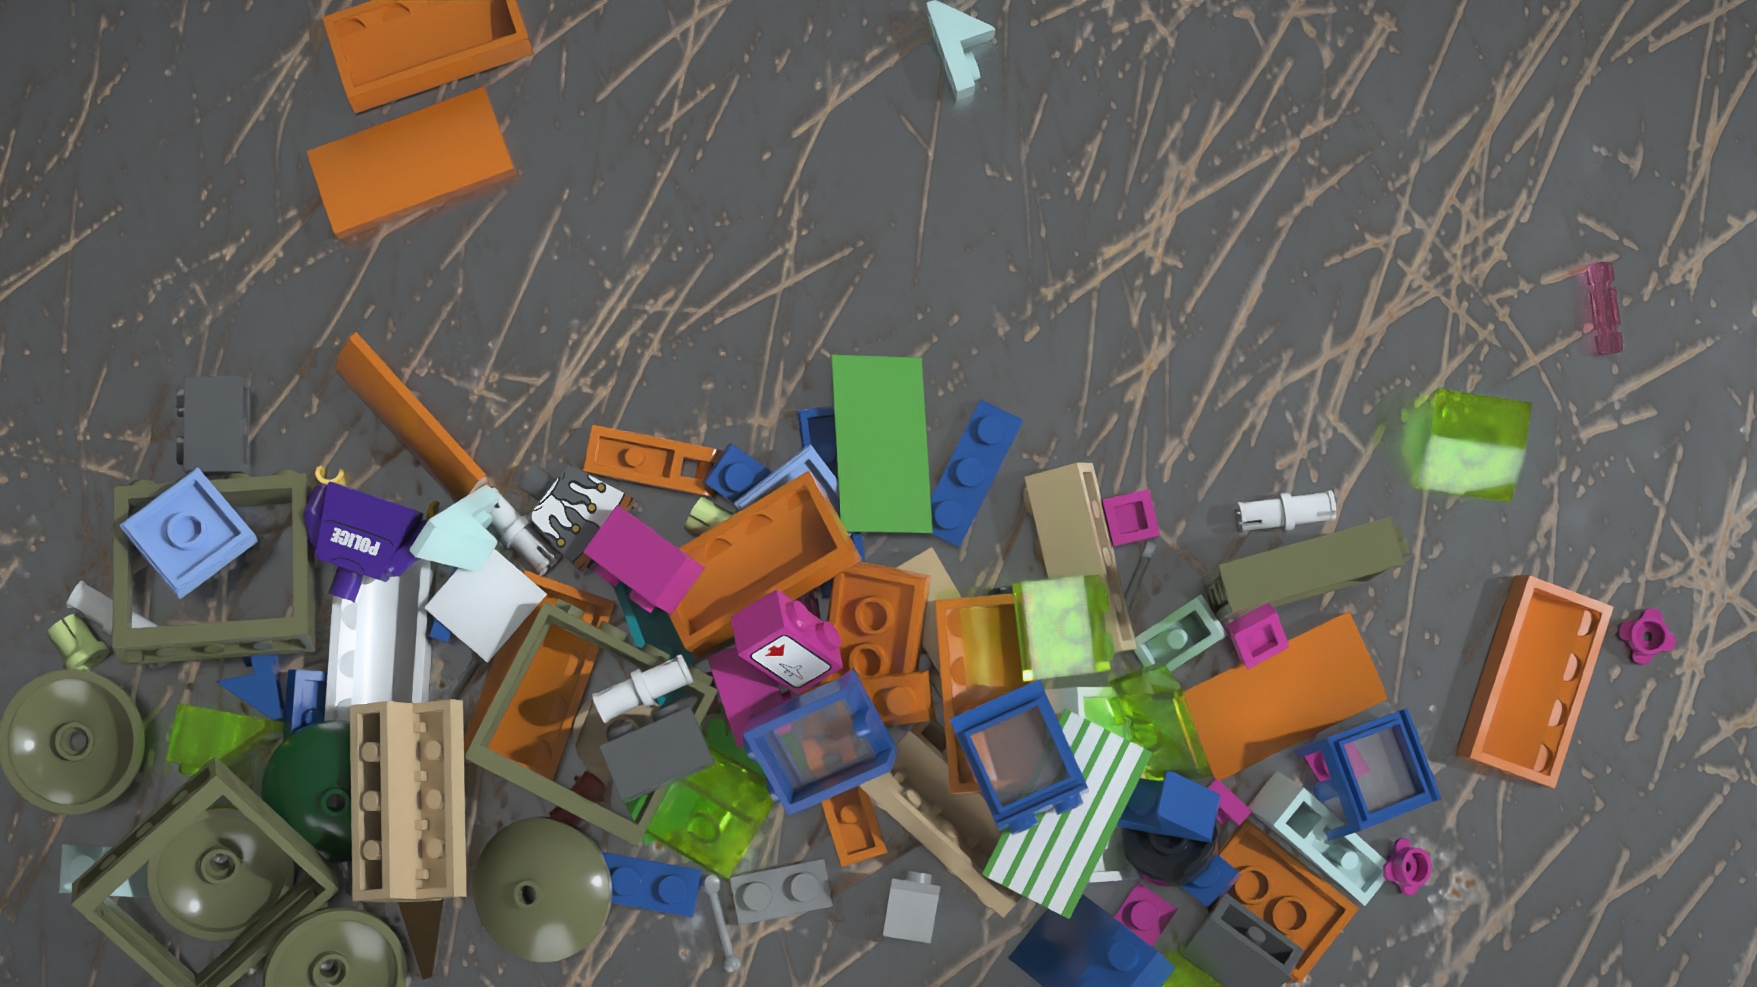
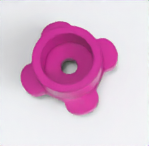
M1646 609L1641 618L1634 622L1625 621L1619 628L1620 638L1628 641L1633 650L1632 658L1638 664H1648L1655 654L1661 651H1671L1675 647L1676 638L1674 634L1669 632L1668 626L1662 620V613L1657 609ZM1645 632L1651 633L1652 638L1650 641L1644 640L1643 634Z
M1399 838L1394 842L1393 854L1389 857L1388 862L1383 865V876L1385 880L1394 881L1398 884L1404 895H1414L1418 891V886L1425 884L1431 875V859L1425 850L1412 848L1409 839Z

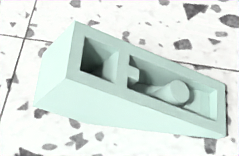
M1276 771L1249 804L1248 808L1252 810V813L1364 906H1366L1386 881L1382 869L1387 861L1356 833L1328 841L1325 832L1344 825V823L1304 787L1280 772Z

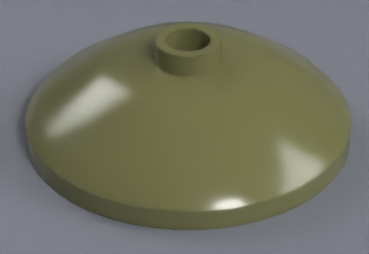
M64 669L49 672L35 678L13 697L0 722V762L7 779L25 800L49 812L67 815L82 814L110 804L130 786L142 763L145 733L136 705L118 684L95 672ZM76 732L82 733L86 739L85 746L81 750L74 749L70 743L72 735Z
M229 804L209 806L147 863L148 891L159 914L171 926L182 933L209 941H226L241 937L292 891L294 882L293 859L236 806ZM217 854H223L228 857L223 863H214L211 860Z
M532 817L504 827L486 844L479 856L474 871L473 898L482 925L500 947L525 960L553 962L580 952L598 936L605 925L611 908L612 881L602 852L585 832L560 819ZM527 885L535 890L536 898L534 902H530L525 897Z
M329 908L307 915L282 934L267 958L262 986L405 987L407 982V961L399 939L381 919L371 913L355 908ZM334 960L330 969L320 971V966L323 962Z

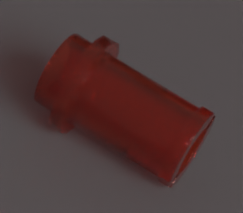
M586 770L582 776L575 775L573 779L576 783L570 789L571 791L594 803L597 801L603 802L606 799L603 794L607 791L608 787L594 774ZM556 806L548 813L552 818L569 822L574 826H577L582 818L559 806Z

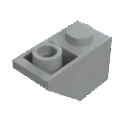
M902 870L901 879L891 878L882 936L931 944L940 892L939 885L931 884V874Z

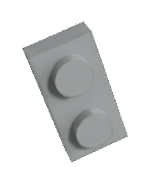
M825 859L730 878L739 925L834 906Z

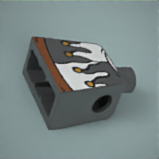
M535 463L518 485V487L538 501L528 518L584 576L596 561L583 553V551L616 505L630 514L639 505L638 500L632 495L571 464H568L560 475L554 478Z

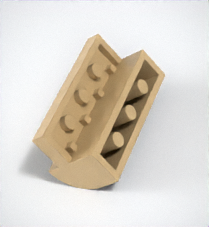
M447 699L421 703L381 701L350 705L353 901L421 902L467 897L463 700Z
M936 719L928 722H918L896 745L898 753L892 770L859 785V787L869 795L871 801L877 807L886 810L897 820L913 840L922 843L932 852L948 872L958 876L967 884L984 905L994 909L1004 918L1023 895L982 875L1003 831L999 832L982 793L950 795L945 727ZM1015 791L995 792L1002 807L1020 799V796Z

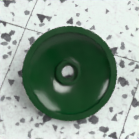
M343 720L316 722L288 736L271 755L263 774L261 786L262 800L330 863L352 861L350 721ZM332 794H340L345 799L344 803L339 807L329 806L326 800Z

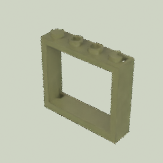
M280 470L274 472L272 476L251 477L243 473H233L225 476L224 479L209 480L231 507L292 502L293 617L132 628L133 543L124 534L120 524L182 478L172 483L156 484L149 480H136L130 482L128 486H114L112 648L122 665L315 652L314 549L309 545L307 529L303 518L304 509L313 489L306 473L299 474L292 470Z
M1390 516L1219 564L1201 580L1209 607L1218 621L1222 623L1240 618L1264 604L1269 603L1273 608L1379 579L1405 565L1403 555L1409 554L1407 539L1403 537L1401 526L1394 527L1392 517Z
M558 599L555 606L544 602L464 758L638 847L669 785L648 794L633 823L488 748L552 624L644 671L665 663L670 658L669 654L647 643H644L641 650L625 643L624 640L627 633L604 621H601L599 627L596 628L580 620L584 611L572 604L570 605ZM687 665L694 683L687 684L679 689L698 698L692 710L700 726L718 690L710 686L713 677Z
M214 756L72 883L71 905L163 987H231L244 974L247 976L251 975L261 967L267 957V953L272 950L277 940L288 928L315 911L327 909V901L340 888L337 869ZM224 795L301 866L309 876L198 975H195L108 896L218 798Z

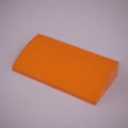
M372 0L322 17L347 99L355 114L534 54L516 0Z
M484 86L306 151L333 232L339 240L517 175Z
M355 332L347 340L337 358L336 373L454 503L485 484L491 488L486 474L361 336Z
M808 470L679 548L704 566L705 569L672 615L669 614V617L685 649L700 657L734 636L732 616L774 590H779L794 601L862 561L842 521L812 472Z
M526 570L522 571L524 575L547 595L492 657L464 736V754L467 752L544 602L555 606L558 599L570 605L572 604L584 611L580 620L598 628L601 621L609 622L615 601ZM552 624L488 748L553 781L599 647Z
M1514 575L1455 756L1540 785L1555 788L1614 607L1530 575Z
M1032 592L935 600L950 795L982 792L949 719L1039 679ZM1038 706L970 736L995 792L1025 789L1045 749L1042 714Z
M1349 611L1288 640L1289 647L1248 670L1241 663L1173 696L1214 779L1217 778L1221 781L1388 699L1374 663Z

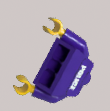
M318 466L316 468L315 478L317 485L313 488L303 512L309 545L316 551V559L337 566L328 594L355 603L364 576L387 583L390 577L401 576L422 559L415 557L409 550L427 521L438 513L440 502L433 501L430 503L426 520L422 521L424 514L346 487L343 469H339V474L336 478L326 480L325 466Z

